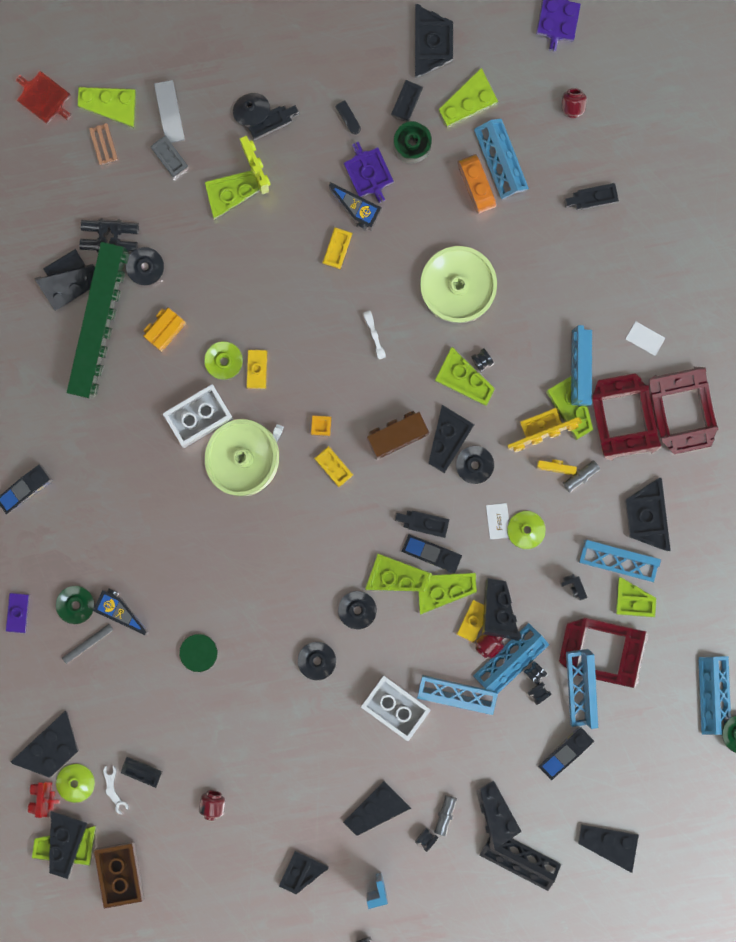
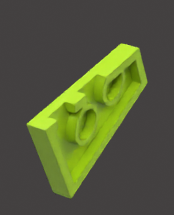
M482 68L439 108V113L446 127L498 103Z
M451 347L435 382L487 406L495 388Z
M571 376L546 391L564 422L578 417L582 420V423L578 425L579 428L570 431L575 440L593 430L588 407L571 405Z

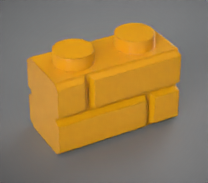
M169 307L166 310L161 309L156 315L157 320L154 324L149 323L143 331L145 333L143 337L160 352H163L186 325V322Z

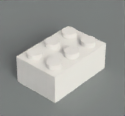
M213 384L163 413L183 448L233 420Z
M384 675L361 706V708L406 741L410 740L431 711L427 706Z

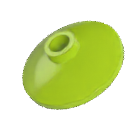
M225 341L217 342L205 354V367L213 377L227 380L239 373L242 368L243 357L238 347ZM226 358L228 360L227 364L222 365L221 359Z
M522 511L515 514L510 519L507 527L510 541L521 549H532L538 546L543 541L546 532L542 518L531 511ZM525 526L530 527V533L526 534L524 532Z
M70 764L64 767L56 779V788L60 796L66 801L73 803L86 800L92 794L95 787V779L92 772L81 764ZM72 780L78 782L77 787L71 785Z

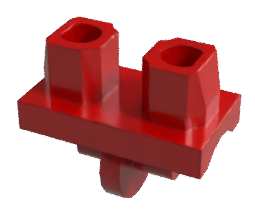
M38 782V784L30 785V794L37 795V800L28 804V813L34 814L36 818L49 817V812L53 811L54 804H60V799H55V791H52L53 782Z

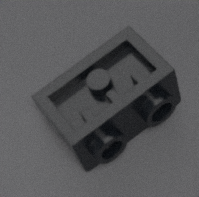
M572 574L562 578L564 582L560 583L561 587L573 584V587H570L574 598L578 597L579 601L588 598L579 576L575 577Z

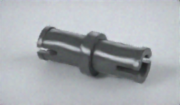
M592 460L591 463L581 470L578 469L576 474L563 482L564 487L569 493L572 492L573 489L582 483L585 484L588 478L600 471V467Z
M445 795L442 809L438 813L439 819L434 833L446 836L450 820L453 819L452 813L457 798Z

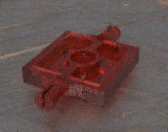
M40 71L30 81L26 80L22 75L19 76V79H16V82L24 87L23 93L17 100L18 103L48 125L54 116L58 114L66 120L71 117L72 114L63 108L71 94Z

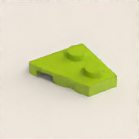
M618 577L616 614L655 617L656 597L631 584L624 578Z

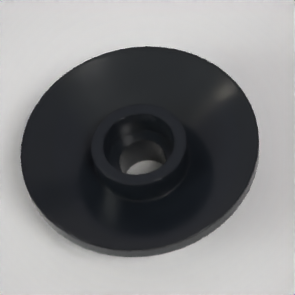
M249 93L242 96L233 107V116L237 123L247 127L262 123L270 112V104L267 98L258 93Z
M141 247L129 255L126 271L133 282L139 285H151L161 278L164 271V262L156 250ZM142 263L148 264L147 270L141 268Z
M470 446L462 450L458 455L456 470L459 476L467 483L480 484L488 480L492 475L494 459L487 449L481 446ZM472 462L478 463L477 469L471 467Z
M353 591L346 594L338 607V614L343 624L356 630L368 627L374 621L377 613V607L373 598L362 591ZM355 607L361 608L360 614L354 613Z
M312 642L304 646L300 651L298 667L305 677L311 680H323L333 673L336 667V656L332 648L327 644ZM319 657L321 663L319 665L314 664V658Z

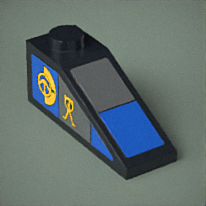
M330 182L329 190L354 223L357 224L356 227L363 231H367V229L372 231L382 211V207Z
M37 465L0 495V507L6 515L52 483V478L42 465Z
M408 534L401 551L453 574L456 573L462 555L410 534Z
M108 588V591L102 590L93 609L94 612L143 635L148 634L147 629L126 602L118 596L119 592Z
M579 726L538 767L552 781L576 760L594 740Z

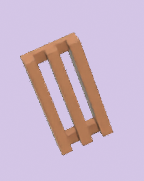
M108 124L89 128L99 165L118 161ZM102 130L106 131L113 158H109ZM95 132L99 134L106 160H102Z

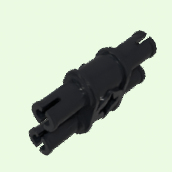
M103 218L98 220H81V231L98 232L99 238L80 239V250H91L98 253L101 242L124 247L128 253L138 249V242L121 241L120 235L122 233L139 234V223L122 222L120 219L105 220ZM111 231V234L114 237H111L110 241L108 242V239L105 237V235H108Z

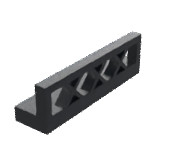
M488 837L479 856L549 891L556 880L562 864L512 838L496 849L490 850L489 844L491 841L490 837ZM510 847L517 848L519 854L513 853ZM527 856H533L537 863L530 862ZM548 864L554 867V872L547 871L544 865Z

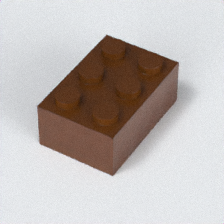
M411 411L404 415L403 420L397 421V419H394L386 424V428L380 430L378 427L369 432L367 441L377 460L429 435V430L420 412L415 413Z
M135 841L96 848L94 855L103 908L142 902L144 894Z

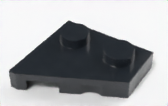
M295 850L279 887L293 894H298L308 884L327 871L329 866Z

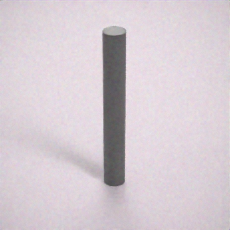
M108 624L62 657L64 662L67 664L113 631L112 626Z

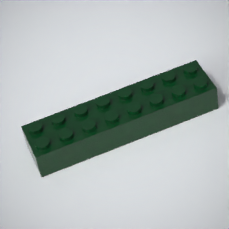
M104 242L100 244L66 392L68 394L85 398H93L94 395L98 394L99 384H97L99 376H102L104 368L101 362L102 358H106L108 347L105 346L106 340L111 337L112 328L109 327L111 320H115L117 309H114L115 301L119 302L121 291L118 288L119 284L123 283L125 277L123 266L129 260V253L124 247Z

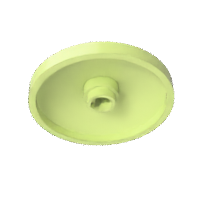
M464 246L448 247L436 253L425 265L420 283L421 294L428 309L440 319L452 323L470 322L482 316L493 303L497 291L496 273L490 261L477 250Z
M247 419L233 420L218 428L210 438L205 452V467L209 478L221 491L234 496L253 495L263 490L276 474L279 464L278 445L272 433L263 425Z

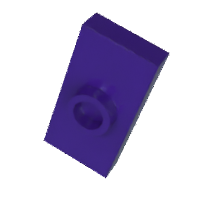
M9 594L6 632L26 633L30 595Z

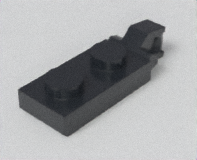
M296 105L288 109L285 106H279L270 110L269 115L262 123L248 127L254 141L289 125L292 122L291 118L299 115V111Z
M615 183L578 190L573 193L574 197L564 200L566 208L576 206V210L619 202Z
M407 510L406 515L396 513L395 521L404 523L403 527L408 528V530L442 538L446 537L450 520L413 510Z

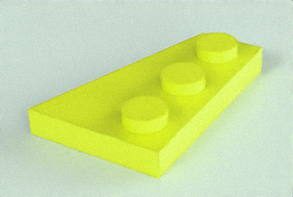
M244 136L240 138V144L259 190L263 195L269 192L268 186L271 184L268 176L264 175L262 171L263 164L260 157L257 158L254 153L256 148L253 140L249 141L248 137Z

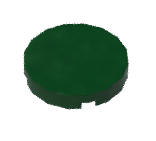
M195 634L183 641L179 656L182 664L187 669L193 672H203L209 670L215 664L218 658L216 643L210 637L204 634Z

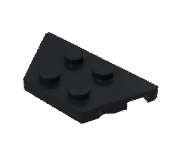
M415 4V78H418L453 61V21L443 18L439 14L421 7L419 4Z
M658 478L625 500L629 537L661 550L671 551L662 478Z
M64 711L23 749L11 763L48 778L52 777L79 751L68 712Z

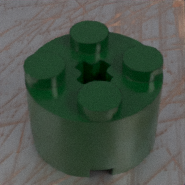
M409 121L403 123L394 135V151L405 163L421 162L430 153L432 136L429 129L418 122ZM410 139H413V141L416 142L414 146H412V144H409Z

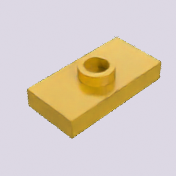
M334 227L323 260L324 265L341 270L353 233Z
M248 350L247 389H266L267 350Z
M329 446L314 458L338 487H341L354 476Z
M552 459V462L539 460L536 467L539 470L567 475L576 474L577 469L574 466L563 465V461Z
M475 600L472 601L457 632L458 636L473 643L475 642L483 625V604Z

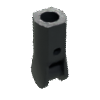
M346 100L340 102L335 106L350 132L354 135L359 134L361 127Z

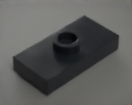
M405 80L391 116L409 122L423 87Z
M74 249L43 268L47 276H50L53 273H62L86 265L77 250Z
M126 757L121 774L156 788L162 771Z

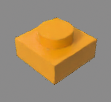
M312 416L311 435L330 436L331 417Z

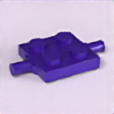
M542 0L536 34L551 39L549 51H557L558 41H574L580 3L569 0Z
M356 142V145L355 143L352 144L356 155L351 160L344 162V166L357 195L363 197L368 194H375L378 203L384 202L386 199L381 190L394 183V180L379 148L363 152L359 142Z

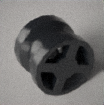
M485 348L481 349L479 354L471 356L480 372L484 371L485 367L494 364Z
M535 661L529 669L524 671L536 685L540 683L542 677L548 675Z
M543 682L527 692L529 696L534 698L536 705L552 695L550 691L545 689Z
M426 827L415 840V843L422 845L424 850L428 852L439 837L431 834L430 829Z

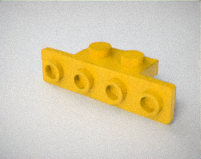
M557 408L551 409L521 421L520 423L526 438L511 443L507 447L511 451L514 450V452L525 449V445L530 443L536 445L543 442V438L548 436L554 438L561 435L560 432L563 430L572 431L579 428L578 425L582 423V420L578 417L562 423Z

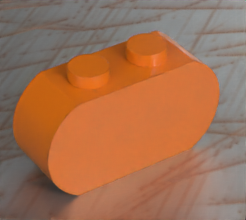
M474 154L458 160L457 163L476 212L480 214L495 208V198L478 156Z

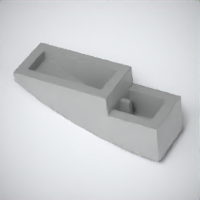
M173 80L154 83L164 136L166 135L171 143L184 141L185 137Z

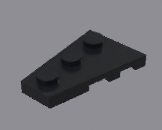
M90 264L73 268L70 271L57 272L50 276H40L34 279L56 311L90 290L95 266Z
M442 405L428 464L445 474L475 424Z
M487 578L485 582L482 634L520 640L521 634L517 629L516 615L513 614L512 601L506 581Z
M383 781L343 823L358 836L411 809V807Z
M494 781L476 790L481 813L484 814L487 824L485 826L486 833H489L491 841L489 844L490 850H494L522 831Z
M50 811L49 873L69 879L88 823Z
M581 824L578 839L579 845L633 873L639 838L638 834Z

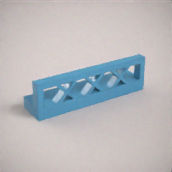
M502 119L490 120L475 128L474 131L501 199L529 189ZM485 128L489 132L488 140L482 134V130ZM491 146L495 147V157L491 156L489 152ZM498 163L502 165V174H499L496 170ZM504 181L508 182L511 188L506 193L503 188Z
M578 325L572 330L571 405L591 406L592 330H585L584 325Z
M585 540L579 563L654 582L661 559ZM587 549L595 551L598 559L593 562L584 560ZM611 555L617 563L609 567L605 565L602 558ZM630 560L633 562L635 569L629 572L625 571L621 563ZM644 565L653 566L651 577L643 576L639 568Z
M529 623L520 631V640L511 639L494 658H491L473 675L485 689L498 693L502 691L549 646L543 636ZM529 631L534 633L529 640H524L525 635ZM514 646H519L515 653H510ZM500 659H505L502 666L496 667ZM486 672H491L490 677L484 682L481 677Z
M589 649L566 652L570 725L572 727L588 725L590 729L598 728L594 654ZM581 656V663L577 667L572 665V657ZM579 672L583 680L577 686L573 683V678ZM580 691L583 693L584 698L577 704L574 701V696ZM580 709L584 711L585 719L575 721L577 712Z
M729 656L699 657L702 735H721L722 720L725 724L731 718ZM719 661H722L721 671L719 670ZM720 682L723 683L722 690L720 689ZM721 701H723V709L720 708Z
M422 675L417 699L493 715L498 692ZM425 681L433 683L437 689L424 687ZM449 686L452 687L456 693L442 691V689ZM466 690L471 691L474 698L461 695V693ZM484 695L493 696L492 702L479 698Z
M382 873L376 874L378 890L367 892L368 909L388 904Z

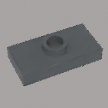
M166 135L150 146L172 177H175L188 167Z

